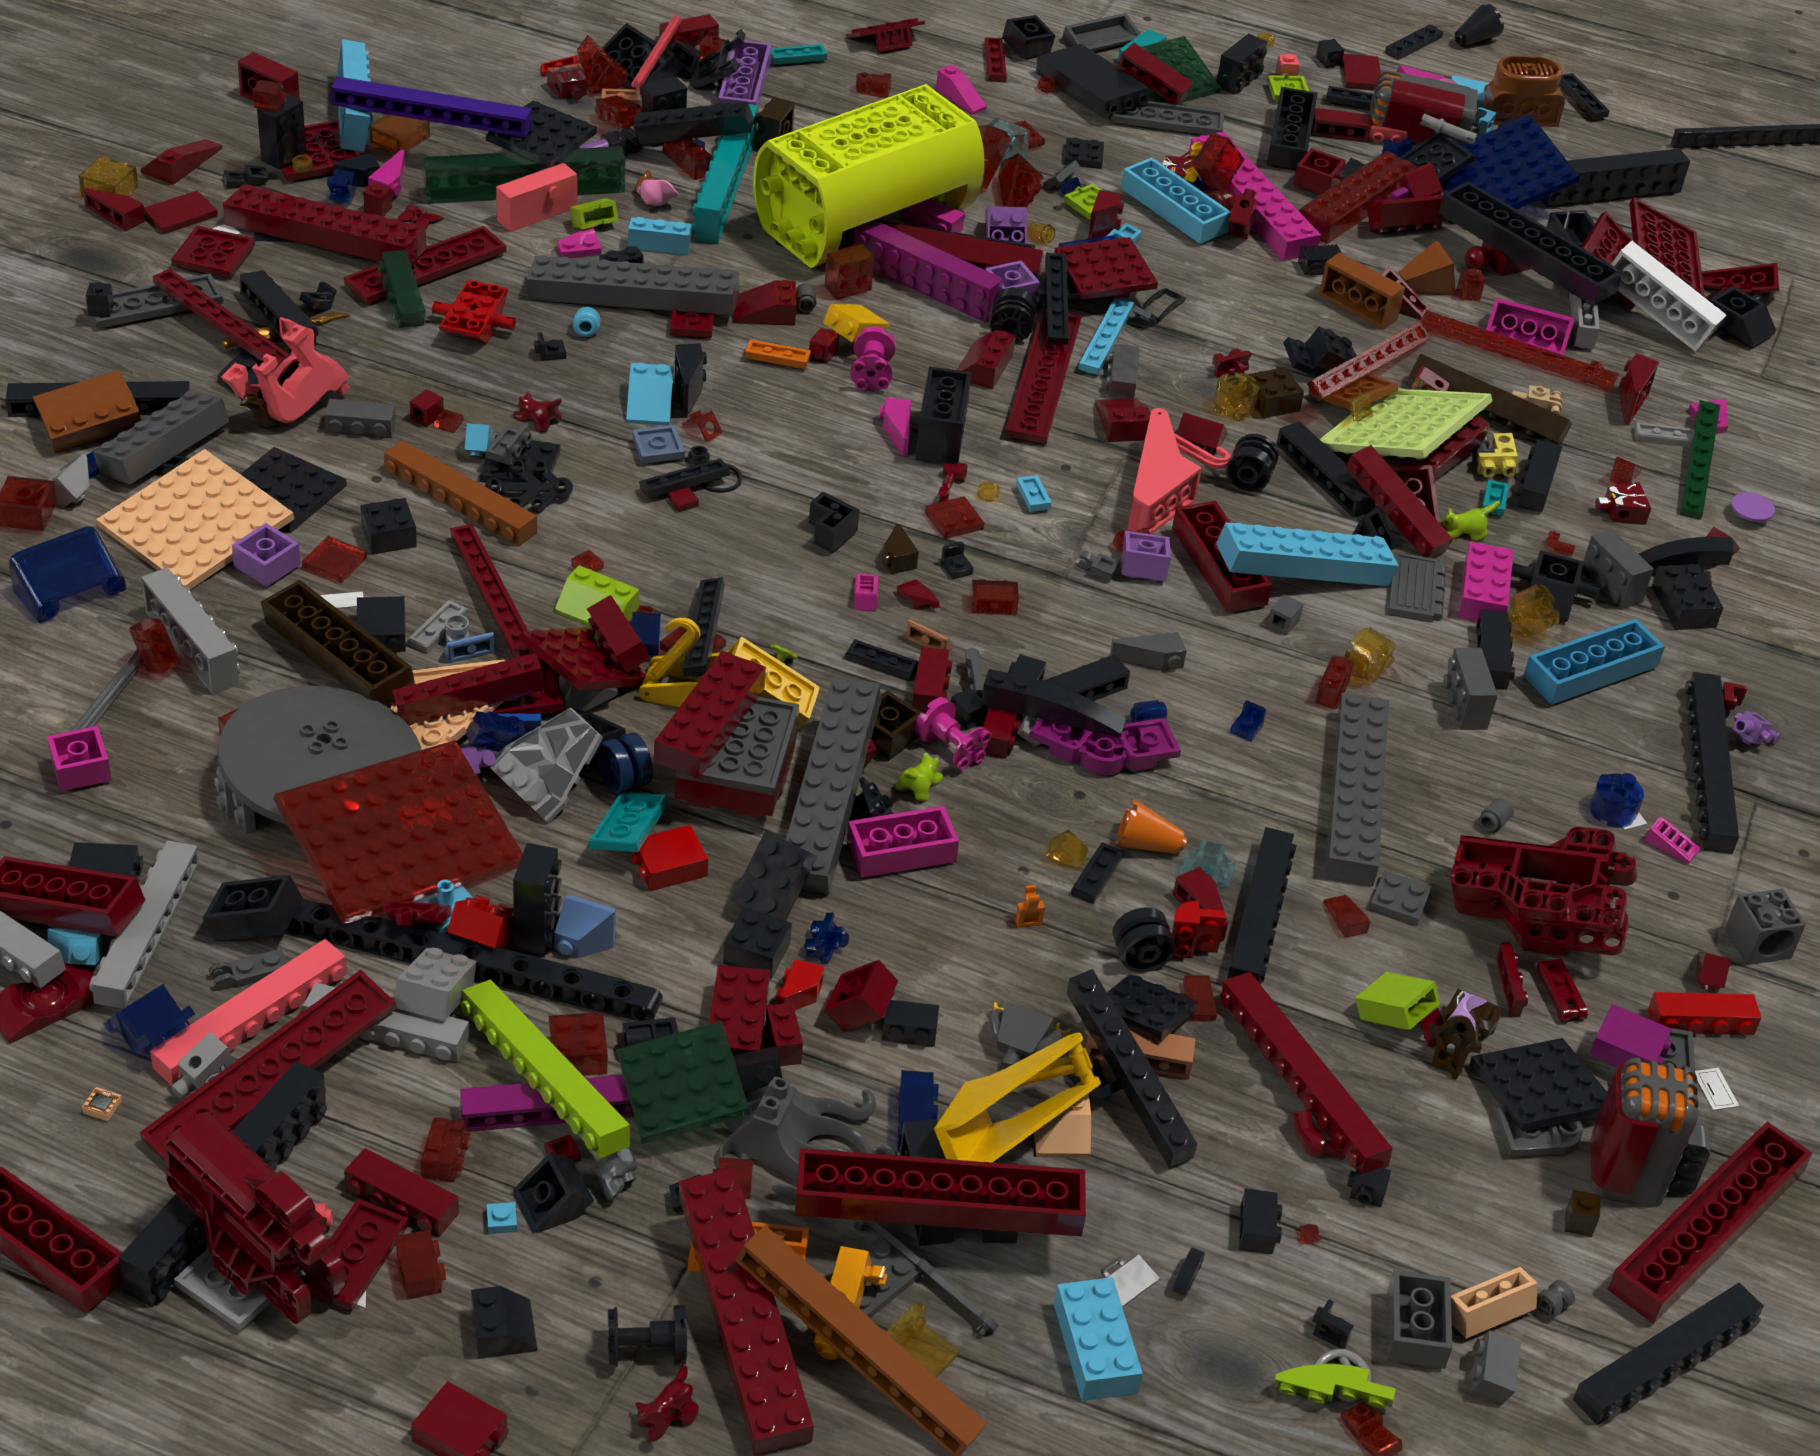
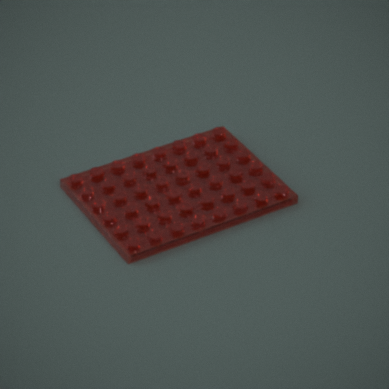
M456 740L276 793L273 799L343 924L383 912V906L391 900L413 902L437 894V884L441 880H450L455 888L516 868L523 855V852Z

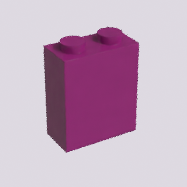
M1612 1004L1598 1031L1589 1055L1617 1067L1630 1058L1637 1057L1643 1063H1648L1649 1060H1656L1657 1065L1662 1066L1665 1058L1661 1057V1053L1667 1055L1672 1044V1040L1668 1039L1671 1028Z

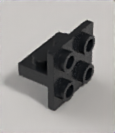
M864 777L860 778L859 782L863 792L855 797L852 808L854 819L859 820L894 814L891 810L893 804L886 794L882 795L874 782L869 783Z

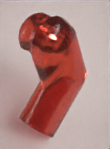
M1550 531L1548 537H1546V542L1555 552L1573 556L1575 545L1561 542L1559 540L1560 533Z

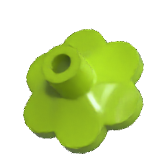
M771 644L770 646L778 653L776 659L782 663L785 662L786 658H798V655L776 644Z

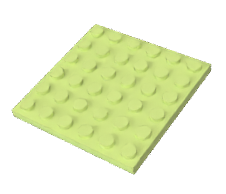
M1398 389L1397 392L1390 394L1387 398H1381L1373 404L1360 407L1359 410L1354 411L1320 438V440L1332 452L1351 454L1372 445L1381 457L1390 455L1397 456L1398 458L1415 457L1416 459H1424L1457 430H1460L1463 425L1472 420L1480 411H1483L1492 402L1491 394Z

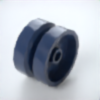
M631 732L620 736L618 740L609 739L599 744L597 748L599 770L605 784L613 793L620 794L629 791L632 787H641L652 781L653 763L645 742L637 733Z

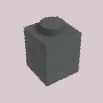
M1283 595L1271 608L1267 626L1287 635L1300 621L1304 604Z

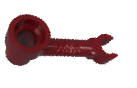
M967 463L944 464L943 476H946L938 492V495H940L938 503H948L950 490L955 479L966 480Z

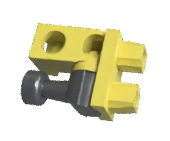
M1493 433L1491 449H1488L1490 442L1486 436L1485 440L1474 448L1477 451V474H1483L1484 477H1493L1495 474L1514 477L1518 454L1512 433ZM1500 439H1506V440H1508V442H1507V443H1503V442H1500L1499 440H1500Z

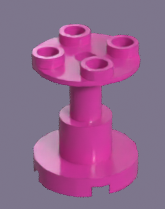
M881 327L864 328L855 337L854 353L859 359L854 361L851 366L850 376L859 390L877 391L886 389L892 379L893 372L888 361L895 354L896 341L891 333L889 335Z
M944 697L931 701L927 705L930 709L926 714L921 712L916 720L915 734L927 743L933 742L938 738L944 743H954L957 748L954 752L953 763L959 770H964L974 762L978 764L983 761L986 756L984 750L992 736L991 732L983 727H978L967 735L960 731V724L954 720L956 714L955 705Z

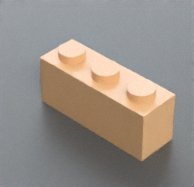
M1518 1267L1451 1295L1452 1325L1467 1339L1535 1310L1537 1306L1538 1283L1526 1271Z

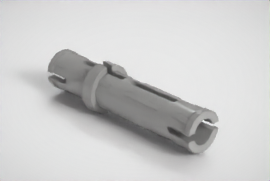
M1427 114L1423 115L1420 125L1431 128L1438 134L1441 132L1471 145L1474 144L1477 133L1444 122L1445 119L1441 118L1439 120Z

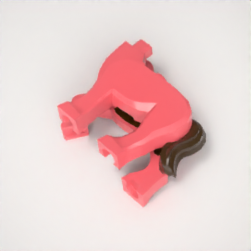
M285 318L279 319L280 335L292 352L277 369L276 357L265 354L262 357L264 362L259 367L257 364L252 367L259 384L250 385L246 367L234 363L221 376L232 388L234 394L242 398L240 406L251 409L256 423L260 427L267 429L275 427L279 422H294L313 405L318 403L320 398L329 390H334L336 394L343 395L350 388L346 382L349 375L341 365L332 358L315 351L314 331L311 328L301 326Z

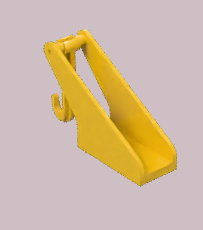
M675 618L667 624L666 630L669 632L677 626L686 628L687 632L664 656H654L651 658L643 685L638 690V695L641 699L648 702L680 707L702 678V676L684 677L682 670L685 655L695 646L700 638V629L691 619ZM742 636L726 651L727 653L766 666L765 689L759 697L799 704L797 729L810 719L820 689L818 685ZM712 653L709 667L720 653ZM667 675L698 681L661 683Z
M1070 1034L1006 1069L990 1076L965 1082L934 1128L946 1159L994 1162L1098 1087L1101 1082L1099 1077L1094 1076L1091 1068L1093 1066L1086 1049L1081 1045L1083 1041L1082 1034ZM1068 1051L1070 1052V1053L1068 1054V1057H1064V1058L1058 1059L1060 1056H1062V1055L1065 1054L1066 1052H1068ZM1075 1073L1076 1076L1080 1077L1081 1082L1020 1115L992 1123L987 1108L1015 1088Z

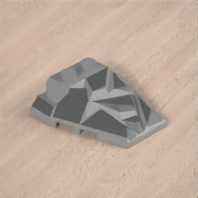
M569 708L505 746L495 756V763L489 767L547 823H550L567 805L570 799L567 796L573 784L578 785L581 779L578 776L584 764L589 765L603 737L572 708Z

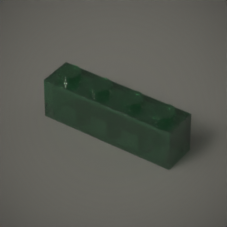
M406 250L381 252V261H378L377 267L379 274L383 275V288L388 291L387 300L388 304H392L393 319L397 320L399 328L424 326L426 310Z

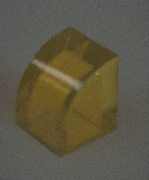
M1068 829L1050 839L1047 857L1052 862L1063 867H1080L1085 865L1088 847Z

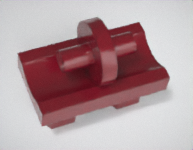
M1237 348L1231 350L1228 356H1224L1221 353L1214 354L1212 361L1215 367L1214 376L1221 378L1233 375L1236 379L1244 377V372L1249 370V358L1252 356V353L1249 350L1241 352Z

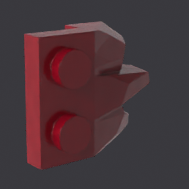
M391 900L383 906L388 918L396 921L398 926H418L427 923L428 926H439L452 915L451 905Z

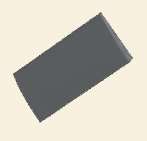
M1127 13L1065 26L1062 37L1070 47L1082 44L1095 51L1129 43L1141 33Z

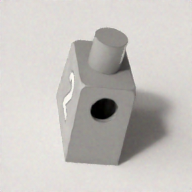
M212 1032L208 1033L179 1061L178 1067L182 1078L171 1086L175 1094L181 1099L184 1098L191 1091L195 1092L234 1062L228 1047Z

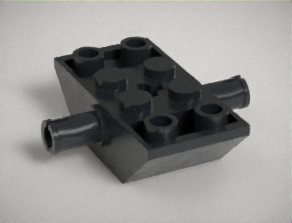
M1732 286L1713 292L1705 297L1726 314L1713 333L1722 329L1728 335L1737 338L1750 347L1756 346L1776 333V328L1767 306L1763 303L1760 295L1754 294L1750 296Z
M1540 550L1536 565L1533 568L1514 562L1512 565L1511 577L1528 580L1531 583L1524 611L1555 620L1568 622L1575 595L1581 594L1597 599L1601 585L1581 581L1580 575L1584 561Z

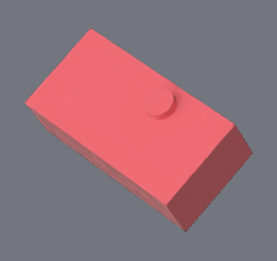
M565 163L496 186L497 221L508 231L512 232L570 211L571 206L577 205V174Z

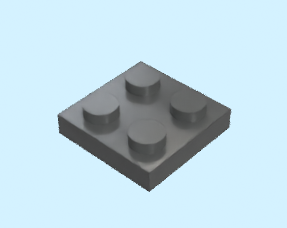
M1384 870L1369 910L1417 926L1432 886Z

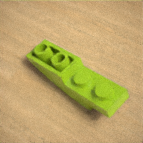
M1305 1365L1277 1373L1275 1377V1387L1279 1388L1280 1392L1291 1396H1296L1297 1393L1308 1396L1310 1401L1324 1404L1325 1401L1332 1403L1335 1391L1340 1393L1339 1396L1344 1399L1355 1401L1357 1398L1367 1400L1368 1404L1373 1407L1384 1409L1386 1406L1392 1407L1396 1392L1395 1388L1368 1381L1370 1369L1350 1365Z

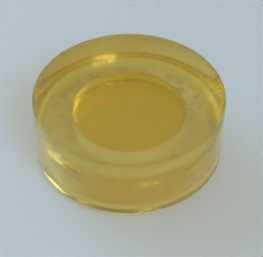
M1267 32L1258 34L1257 37L1267 41L1266 48L1274 45V35Z
M307 155L294 157L292 159L293 169L298 172L310 171L313 168L312 158Z
M982 482L978 486L977 495L984 501H995L999 497L1000 488L993 482Z

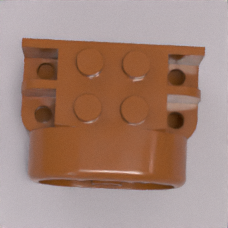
M1507 56L1500 59L1496 67L1494 80L1484 87L1485 99L1482 108L1496 112L1493 125H1500L1512 117L1528 126L1559 127L1565 105V99L1559 87L1562 68L1555 61L1539 56Z

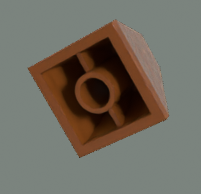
M1438 241L1433 242L1399 271V276L1415 293L1455 294L1454 263Z

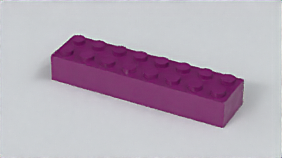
M872 220L855 227L853 262L986 323L991 319L993 299L1002 290L1003 278L879 221Z

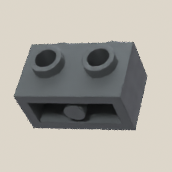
M1490 1330L1481 1339H1477L1472 1350V1354L1475 1355L1474 1365L1469 1375L1470 1380H1472L1471 1392L1501 1405L1516 1392L1521 1343Z

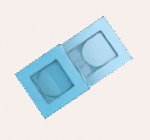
M1125 223L1120 230L1113 229L1103 240L1130 237L1135 243L1142 237V230Z

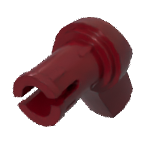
M1310 1110L1291 1113L1296 1136L1309 1156L1318 1158L1321 1155L1339 1158L1340 1160L1345 1159L1344 1154L1336 1150L1337 1148L1332 1140L1324 1139L1322 1133L1315 1127Z

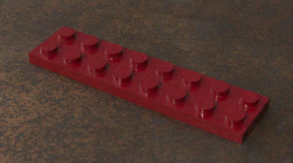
M481 226L427 246V249L408 268L383 262L345 276L344 284L364 303L369 304L507 252L506 244L485 226Z

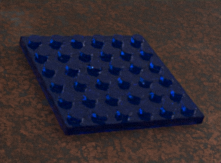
M1528 114L1475 138L1476 140L1473 145L1467 142L1462 144L1461 146L1474 155L1475 161L1441 184L1449 192L1469 181L1518 210L1578 183L1580 179L1579 175L1533 116Z

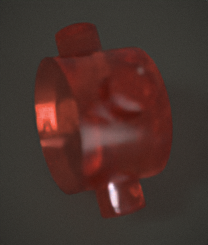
M1313 1224L1301 1225L1298 1229L1301 1231V1242L1306 1244L1319 1243L1321 1238L1318 1237V1226Z

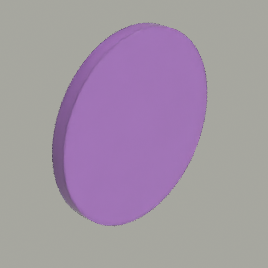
M1751 492L1739 493L1733 497L1731 502L1733 511L1749 521L1764 522L1771 519L1775 513L1773 503L1760 494Z

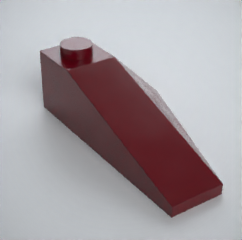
M204 139L167 149L141 168V173L174 185L222 149V145Z

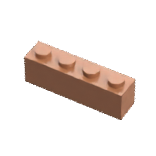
M1129 1029L1156 1074L1189 1079L1196 1038L1169 1034L1162 1041ZM1088 1032L1086 1051L1089 1058H1098L1100 1064L1108 1065Z

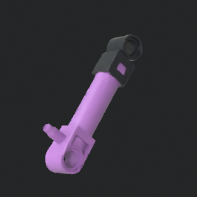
M625 127L620 132L616 130L601 135V140L579 146L554 166L565 163L569 168H574L606 157L614 160L627 156V150L630 153L639 152L644 144L639 143L633 128ZM534 161V167L538 171L549 168Z

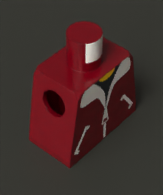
M1640 482L1609 486L1605 497L1596 498L1595 502L1596 510H1607L1613 522L1646 525L1651 511V506Z

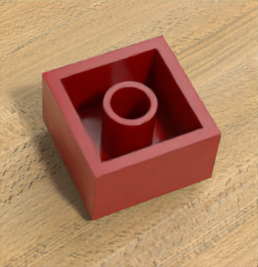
M475 895V898L466 897L465 900L455 902L447 932L493 948L513 944V906L503 903L495 905L490 903L489 898Z

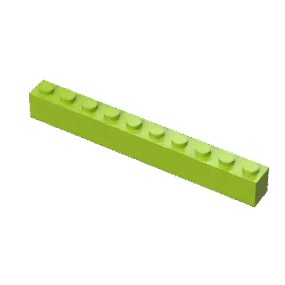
M491 979L462 990L463 1001L460 1003V1007L464 1016L469 1017L474 1022L477 1030L482 1031L487 1036L491 1045H495L501 1051L504 1059H508L514 1065L516 1071L528 1080L531 1088L536 1089L542 1095L545 1103L550 1104L556 1110L559 1118L564 1119L570 1125L573 1133L578 1134L585 1141L589 1150H593L601 1159L630 1147V1124Z

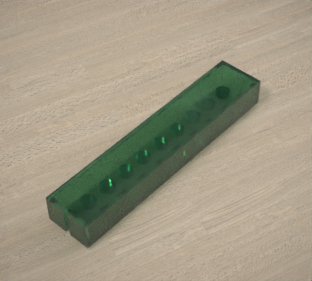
M622 146L578 148L554 165L565 163L577 174V196L625 193L626 159ZM514 152L423 157L426 203L439 204L497 200L496 186L549 167Z

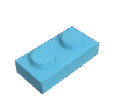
M1038 475L1017 478L1016 485L1030 512L1051 509L1052 502Z

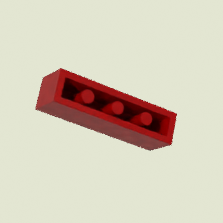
M1654 992L1648 1007L1652 1021L1668 1028L1691 1031L1693 1034L1755 1035L1762 1018L1754 994Z

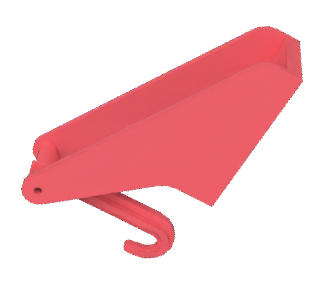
M1162 408L1153 409L1150 415L1133 492L1128 530L1152 534L1174 518L1176 507L1191 505L1196 501L1202 467L1183 457L1179 451L1212 469L1227 467L1231 457L1230 453L1218 446L1216 452L1223 458L1211 455L1175 434L1166 410Z

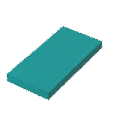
M633 792L620 793L589 839V849L638 852L669 804L668 795Z

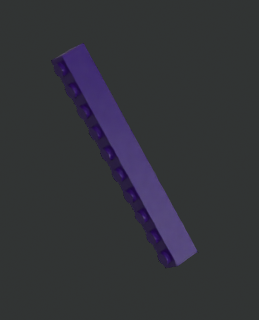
M338 77L331 87L333 106L525 137L531 127V108L344 77Z

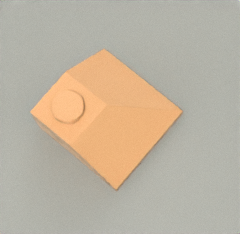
M1089 1094L1082 1097L1033 1133L1036 1157H1090L1091 1109Z

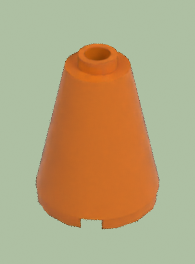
M1135 799L1130 801L1133 807L1131 810L1126 809L1117 832V835L1121 836V840L1115 841L1116 846L1176 854L1178 850L1183 851L1187 837L1184 836L1182 829Z

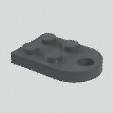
M1498 1107L1495 1113L1509 1156L1569 1153L1577 1148L1583 1134L1580 1120L1521 1131L1503 1107ZM1562 1126H1568L1572 1128L1573 1132H1568L1564 1130Z

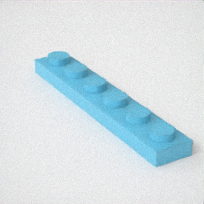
M1117 297L1114 298L1085 351L1078 370L1089 374H1099L1133 310L1134 302Z

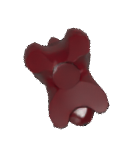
M527 391L525 396L519 397L518 408L520 411L514 413V418L522 422L532 420L534 421V429L537 432L546 431L550 428V421L557 422L562 418L558 407L562 399L536 401L531 397L530 392Z
M686 1365L681 1366L674 1381L667 1384L652 1402L635 1403L638 1410V1424L640 1427L649 1428L647 1437L650 1441L660 1439L674 1420H679L684 1425H689L694 1422L698 1415V1404L691 1398L693 1387L691 1384L685 1383L688 1375Z

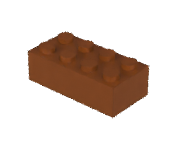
M1338 253L1326 261L1319 295L1374 325L1386 329L1398 320L1405 287L1348 256Z

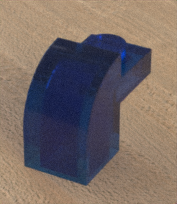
M335 169L333 177L328 176L327 185L330 190V201L352 203L358 182L355 172Z

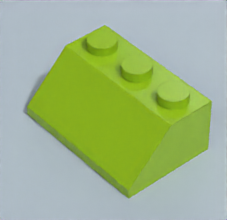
M579 565L566 579L555 607V613L591 627L587 620L591 617L587 608L611 595L627 620L630 621L639 610V589Z

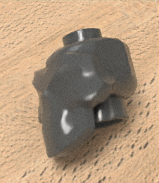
M630 1148L601 1158L598 1161V1166L594 1168L599 1188L603 1189L608 1201L615 1199L624 1186L631 1184L637 1179L634 1171L637 1169V1162Z

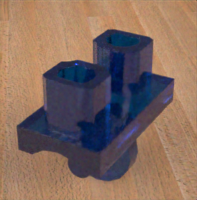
M834 912L826 913L824 920L812 922L811 934L813 938L817 939H806L804 944L807 956H818L821 964H829L833 950L846 947L850 940V936L845 931V928L835 925L833 920L835 917Z

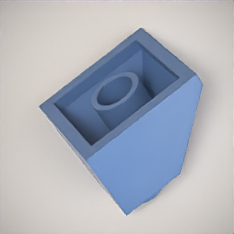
M567 894L555 930V951L564 955L581 958L613 948L615 945L616 909Z

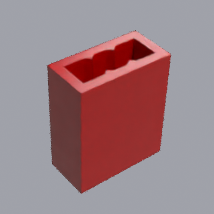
M691 825L648 835L638 852H630L632 863L634 865L637 864L641 881L646 882L650 891L708 877L709 859Z

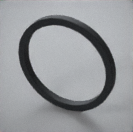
M726 463L729 469L733 470L739 477L735 485L728 488H714L702 483L701 486L711 492H731L741 485L742 474L738 468Z

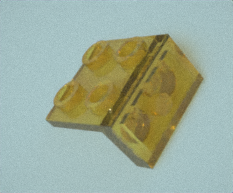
M917 1301L886 1332L937 1378L959 1355V1349L926 1326L925 1316L927 1307Z

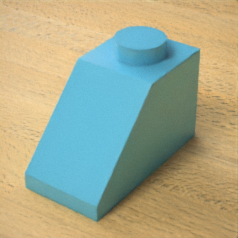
M467 423L466 452H470V456L483 457V454H486L487 448L492 443L494 430L489 425Z
M48 929V943L60 950L65 963L96 965L103 957V934L74 929Z

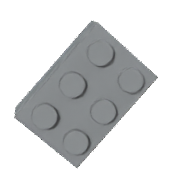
M426 948L397 978L394 998L396 1008L445 1021L463 1001L462 990L473 986L477 961L468 959V957L460 954L444 953L438 948Z

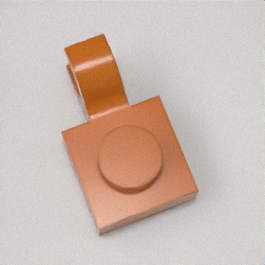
M1036 885L1025 886V902L1018 903L1015 917L1017 928L1042 925L1045 907L1043 901H1040V896L1036 895Z

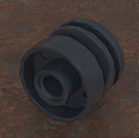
M1015 287L1005 288L998 292L993 299L990 321L991 331L999 330L1016 335L1015 343L1028 338L1032 332L1035 302L1033 297L1027 291Z
M1247 434L1241 437L1235 445L1226 468L1228 479L1232 484L1248 492L1259 491L1265 488L1272 477L1279 458L1278 448L1275 443L1268 437L1260 434Z

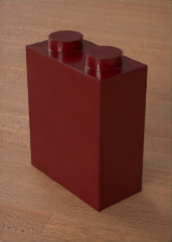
M449 1381L444 1384L411 1424L412 1442L436 1456H490L495 1446L501 1445L505 1441L509 1432L507 1428V1414Z

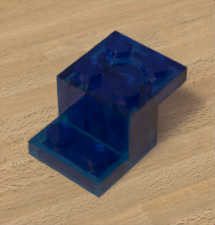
M164 984L117 1012L103 1024L108 1032L117 1028L134 1054L142 1049L145 1053H148L189 1026L188 1019L193 1017L195 1013L190 1005L180 1010Z

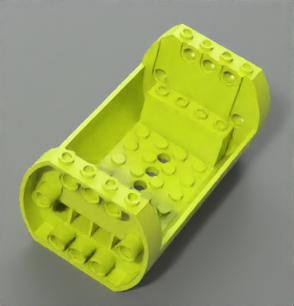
M925 84L768 140L758 151L753 173L754 200L761 226L764 231L807 266L814 268L828 262L835 256L841 243L842 232L929 198L959 211L966 209L977 199L984 176V149L977 122Z

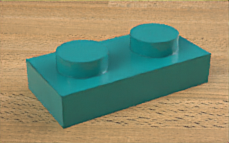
M1488 479L1482 508L1499 501L1500 505L1489 514L1503 516L1509 484Z

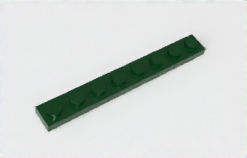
M1700 400L1698 404L1680 515L1700 520L1704 511L1720 405L1713 402Z

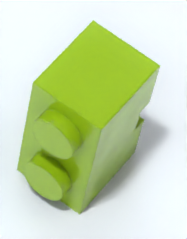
M604 198L570 207L573 227L582 230L600 224L619 221L616 201Z

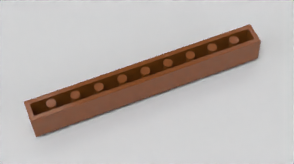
M765 1225L744 1244L735 1261L952 1456H961L976 1440L987 1425L980 1415L960 1400L955 1392L949 1390L931 1371L922 1366L909 1351L903 1349L894 1341L889 1333L875 1324L864 1311L857 1308L847 1299L843 1292L838 1291L820 1272L810 1266L799 1253L791 1249L781 1240L778 1234L772 1232Z

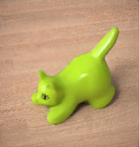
M1496 501L1482 509H1471L1461 514H1455L1452 509H1449L1448 514L1440 524L1447 529V532L1453 539L1458 538L1462 534H1468L1472 541H1480L1488 534L1487 515L1495 511L1500 502Z
M924 753L920 764L903 770L895 784V788L899 792L912 790L916 800L927 801L930 785H937L943 780L942 773L937 772L939 759H933L928 753Z

